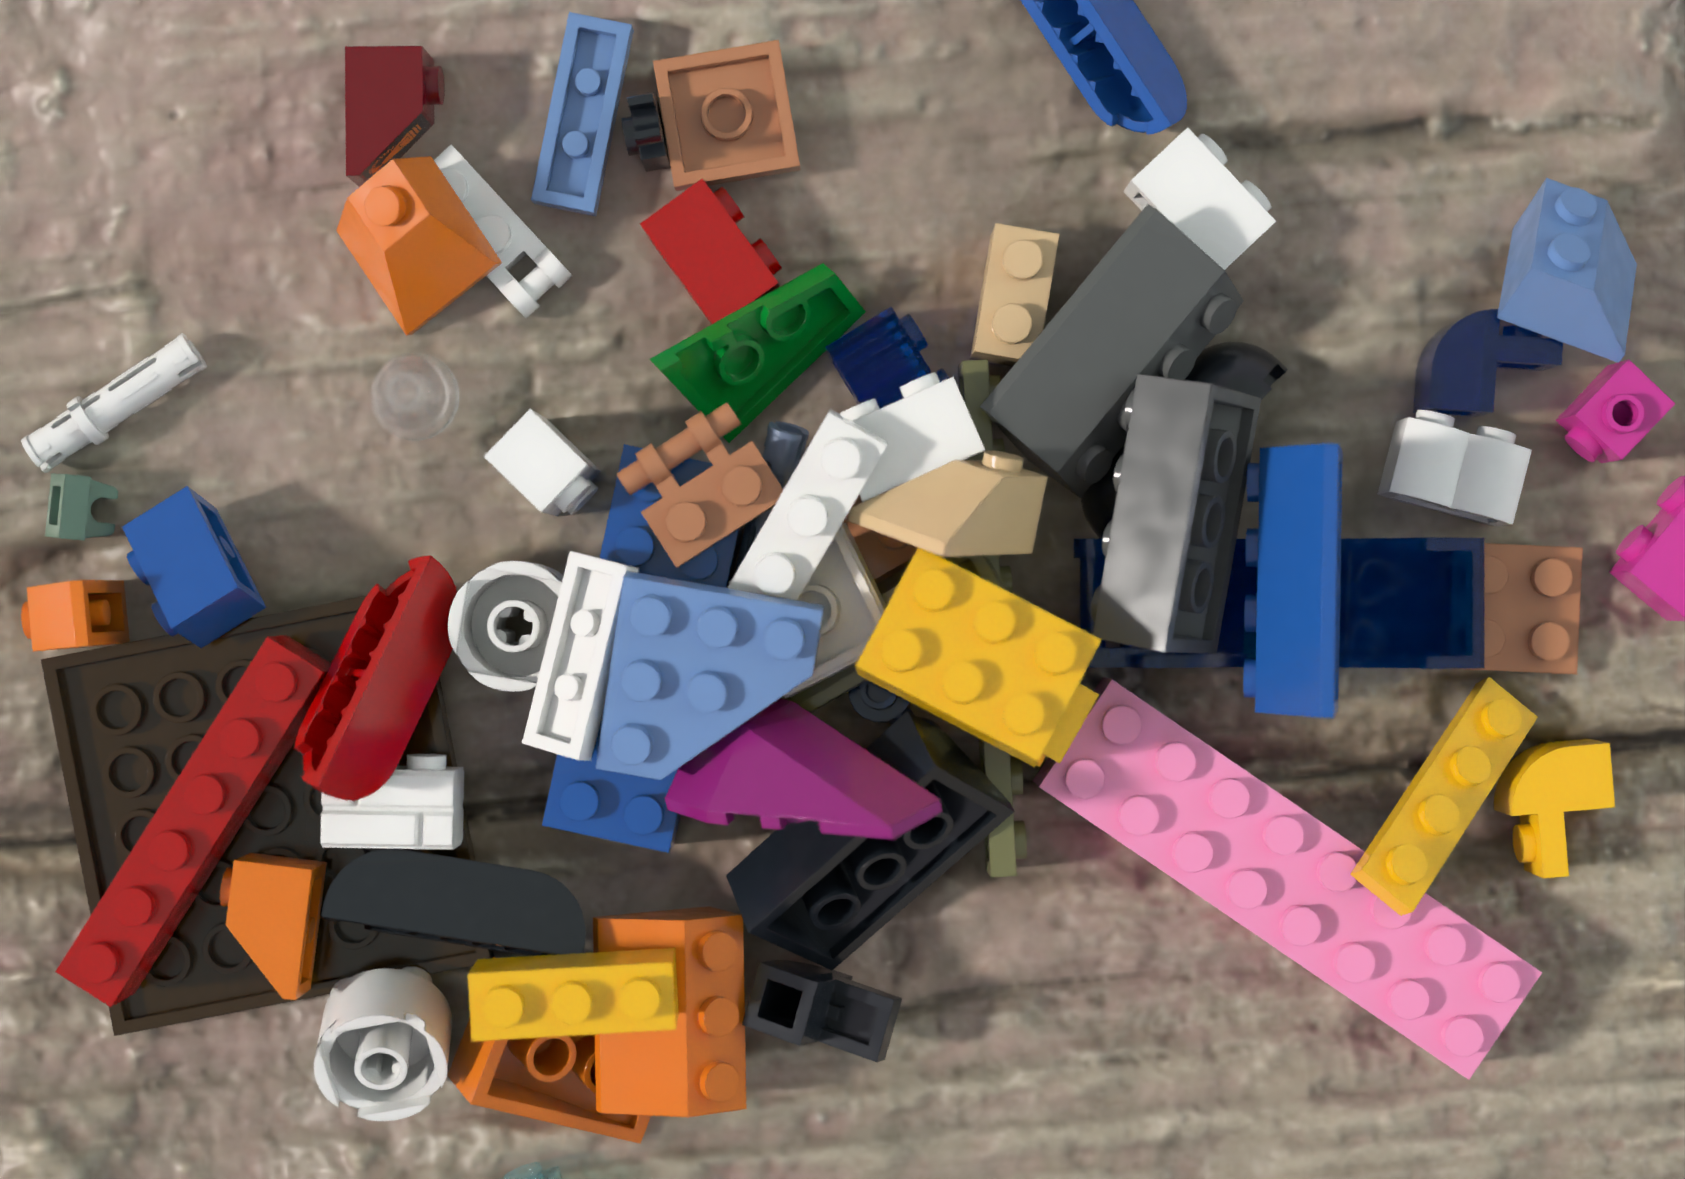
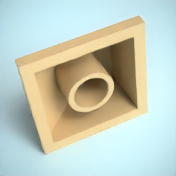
M986 450L984 451L983 460L951 461L851 507L848 521L943 557L1032 554L1048 476L1023 469V458L1006 452Z

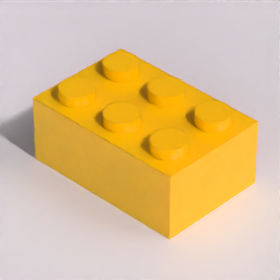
M918 547L855 667L859 676L1035 767L1093 658L1101 639L940 556Z

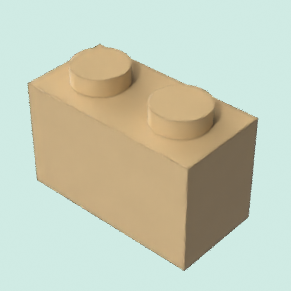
M995 223L990 236L970 355L971 360L988 359L989 363L1014 366L1044 330L1060 234Z

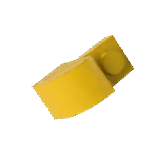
M1592 739L1542 743L1520 753L1504 769L1495 790L1494 810L1510 816H1520V824L1515 825L1513 828V848L1518 862L1524 863V871L1541 878L1569 876L1564 812L1615 808L1610 743Z

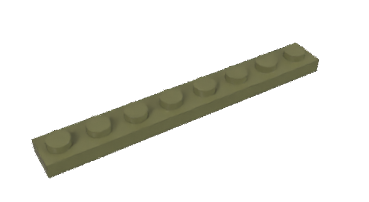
M988 359L962 361L958 366L959 391L985 451L1005 452L1003 438L993 439L992 420L980 408L982 403L1001 382L1000 375H989ZM984 452L966 460H983ZM987 555L1007 591L1013 594L1010 566H1000L999 555ZM978 738L980 770L1013 807V795H1023L1022 761L1016 757H1010V754ZM1011 814L984 838L985 867L990 877L1017 876L1016 859L1027 858L1024 820L1014 821V814Z

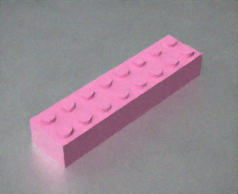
M1103 677L1094 690L1099 696L1061 763L1048 757L1033 781L1054 798L1470 1080L1542 972L1426 893L1413 912L1400 916L1350 875L1365 851L1114 680Z

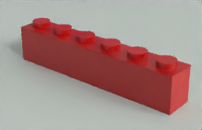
M287 635L268 636L56 969L55 972L109 1007L136 993L296 741L302 721L331 665L330 662Z

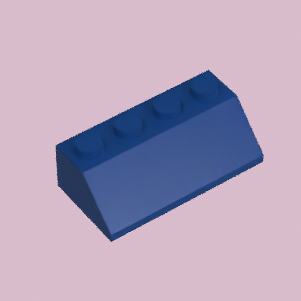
M1339 444L1260 448L1259 463H1248L1247 502H1259L1258 528H1247L1246 567H1258L1257 593H1246L1244 627L1245 632L1256 633V659H1244L1243 695L1244 698H1255V713L1317 718H1334L1338 713L1343 451Z

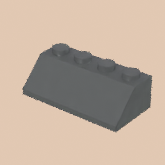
M1147 204L991 392L980 408L1028 461L1081 498L1092 484L1100 481L1107 474L1112 465L1113 458L1126 444L1128 426L1125 422V406L1128 396L1135 389L1137 374L1184 380L1191 372L1195 359L1214 336L1228 328L1236 315L1237 309L1244 300L1221 266L1161 212Z
M1137 374L1135 389L1128 396L1125 406V422L1128 426L1124 455L1118 459L1113 476L1114 488L1117 492L1113 519L1107 524L1102 539V550L1106 557L1102 583L1096 589L1091 603V616L1095 622L1093 636L1102 640L1161 652L1217 654L1247 483V466L1251 461L1261 398L1208 383Z

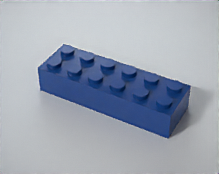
M624 444L618 472L638 460L635 453L643 448ZM688 458L670 471L678 484L682 486L713 465L710 462ZM617 476L600 558L639 568L638 573L727 588L729 581L732 580L743 527L681 567L676 568L641 513L663 498L654 483L651 482L630 496ZM602 714L591 761L575 760L557 754L542 826L669 853L675 845L681 814L667 810L665 797L678 769L662 780L596 769L603 721Z

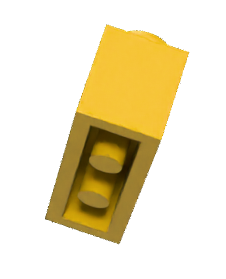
M675 948L477 959L468 973L471 1041L676 1030L679 1010Z

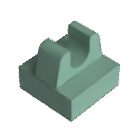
M51 473L45 536L85 541V538L112 535L115 530V524L97 522L91 515V506L99 498L118 499V490L113 486L91 480L92 477Z

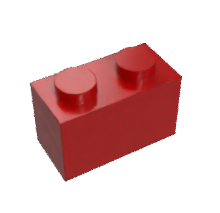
M702 178L641 222L640 225L712 325L777 289L779 282L774 275L782 270V267L761 238L750 244L736 224L745 217L725 188L722 186L713 193Z

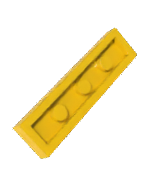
M1490 677L1477 682L1350 875L1400 916L1413 912L1538 716Z

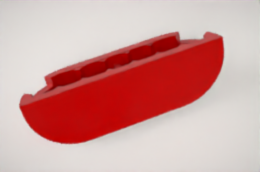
M431 555L410 559L408 563L411 570L398 577L386 589L377 583L370 590L351 623L302 721L295 741V749L303 754L304 775L301 777L306 783L325 795L341 800H359L375 793L389 780L451 655L453 648L449 641L448 618L457 590L448 571Z

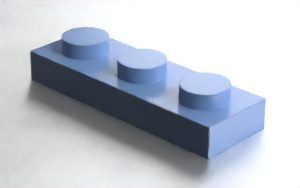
M569 12L531 201L534 204L597 216L634 33L632 24Z

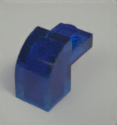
M1498 309L1482 310L1454 321L1439 330L1429 340L1420 355L1416 369L1413 413H1416L1417 410H1429L1451 416L1478 417L1493 413L1497 368L1544 371L1562 365L1563 342L1552 338H1542V334L1517 325L1504 326L1502 335H1499L1500 319L1497 318Z

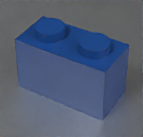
M184 487L122 526L133 549L127 553L128 562L139 579L144 584L151 586L157 599L156 602L151 604L153 614L161 627L170 636L180 634L198 647L203 648L267 608L217 508L190 487Z

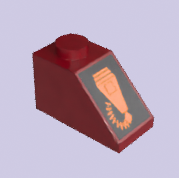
M345 46L346 176L359 187L392 159L401 158L434 125V105H443L444 75L442 67L434 66V60L423 46Z

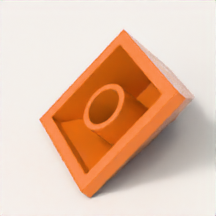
M431 156L392 159L347 197L336 230L406 336L414 334L502 264V261Z

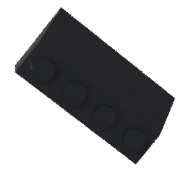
M909 711L888 727L865 750L939 798L942 812L895 839L821 833L818 821L815 820L788 823L782 830L776 829L726 875L749 933L833 971L1015 812L1006 797L948 734Z

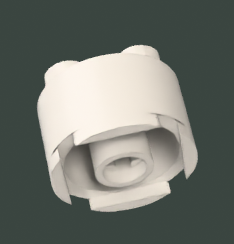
M498 562L478 572L457 592L448 618L449 641L461 663L478 682L493 689L510 692L536 688L564 577L561 573L548 566L533 562ZM522 608L524 610V619L533 623V630L531 634L522 635L518 643L515 642V631L506 629L505 622L507 617L518 616Z
M415 966L405 967L401 970L380 968L341 979L333 985L330 997L325 1005L314 1059L315 1079L327 1100L339 1107V1101H342L358 1109L357 1117L370 1121H393L407 1118L419 1113L430 1104L431 1096L440 1086L442 1089L447 1078L453 1020L447 999L432 984V978L429 973Z

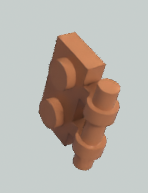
M728 402L706 416L700 411L685 421L688 428L657 448L652 443L635 453L638 460L616 473L630 496L651 482L654 483L663 498L641 513L676 568L681 567L774 507L784 490L753 441H750L732 454H729L721 442V437L741 425ZM703 449L713 466L680 486L670 470Z

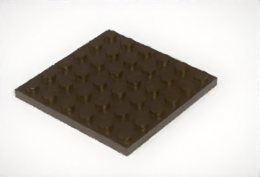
M366 596L250 618L203 648L198 647L180 634L175 636L168 634L41 659L90 915L268 636L287 635L332 663ZM440 678L397 766H407V755L442 754L446 755V767H457ZM294 742L136 993L109 1007L113 1033L114 1036L296 1001L282 999L226 926L228 907L221 906L220 904L222 878L228 867L233 868L235 859L248 853L327 862L311 989L297 1000L330 994L333 985L339 980L350 978L358 973L372 969L392 968L401 970L405 967L415 966L429 974L473 966L477 959L493 958L494 953L493 950L366 930L363 924L344 921L336 922L321 917L326 894L338 873L359 856L384 848L322 847L321 813L323 806L321 804V792L302 779L301 776L304 775L303 754L295 749ZM464 801L463 840L461 845L453 850H404L476 861Z

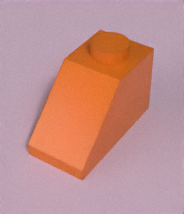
M74 580L27 587L28 601L23 603L21 622L25 636L32 640L33 652L130 642L124 580Z
M248 853L235 859L233 868L228 867L222 878L220 904L221 906L228 907L226 926L282 999L297 1000L311 989L327 862Z

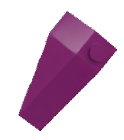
M779 698L680 766L665 797L667 810L708 824L729 825L734 820V814L760 816L762 828L782 830L788 823L815 820L818 821L821 833L895 839L942 812L939 798L795 702Z

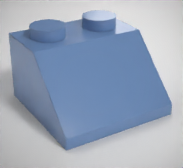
M1549 178L1545 179L1512 230L1497 318L1619 363L1624 357L1637 263L1606 199L1592 195L1580 188L1570 187Z

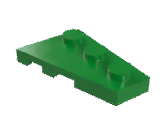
M822 263L649 360L705 416L728 402L741 423L740 426L723 436L730 443L866 311L839 277Z

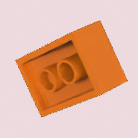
M469 1018L447 1075L472 1105L641 1144L651 1116L605 1114L596 1111L595 1034L471 1041Z

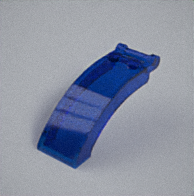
M1341 538L1339 668H1485V538ZM1073 539V558H1080V629L1093 635L1095 622L1091 616V603L1096 589L1102 583L1106 557L1102 550V539ZM1246 539L1236 540L1217 654L1161 652L1120 643V647H1105V640L1101 639L1087 668L1244 667L1245 658L1256 659V633L1245 632L1244 607L1246 593H1257L1258 567H1246Z

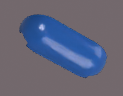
M1020 0L1092 110L1107 125H1119L1134 132L1151 135L1173 126L1184 117L1187 109V95L1182 77L1171 56L1134 0Z

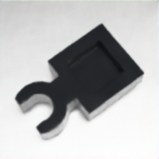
M655 92L627 97L631 116L621 118L628 155L640 154L646 172L670 168L662 115Z

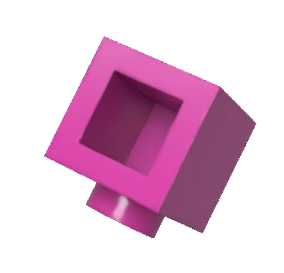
M1627 359L1619 363L1607 365L1562 412L1556 421L1568 432L1564 439L1578 455L1590 462H1594L1597 459L1600 463L1623 460L1675 403L1636 365Z

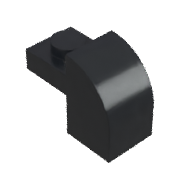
M789 960L765 961L759 963L742 1025L799 1046L819 1041L871 1061L880 1062L886 1058L902 998L852 981L853 976L835 970L831 971L824 967Z

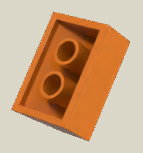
M706 906L593 917V953L675 948L679 1010L676 1030L595 1034L596 1111L605 1114L695 1117L747 1109L745 1026L742 1025L745 1016L744 930L742 915Z

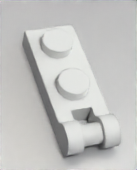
M450 145L434 161L502 261V264L490 272L487 277L527 319L540 307L536 301L554 284L560 288L573 275L462 155ZM528 255L537 266L518 282L509 270L523 257Z

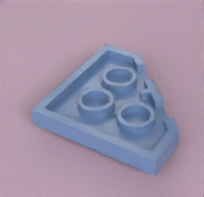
M627 571L623 576L596 769L662 780L810 678L815 669L825 605Z

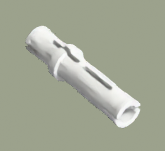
M181 333L162 349L146 357L98 391L93 392L84 399L77 396L69 401L66 405L68 410L58 415L57 418L42 428L40 427L30 435L22 438V446L37 467L40 466L44 473H48L66 458L93 442L95 445H99L109 438L108 431L171 391L172 388L207 368L206 362L194 344L188 340L185 334Z

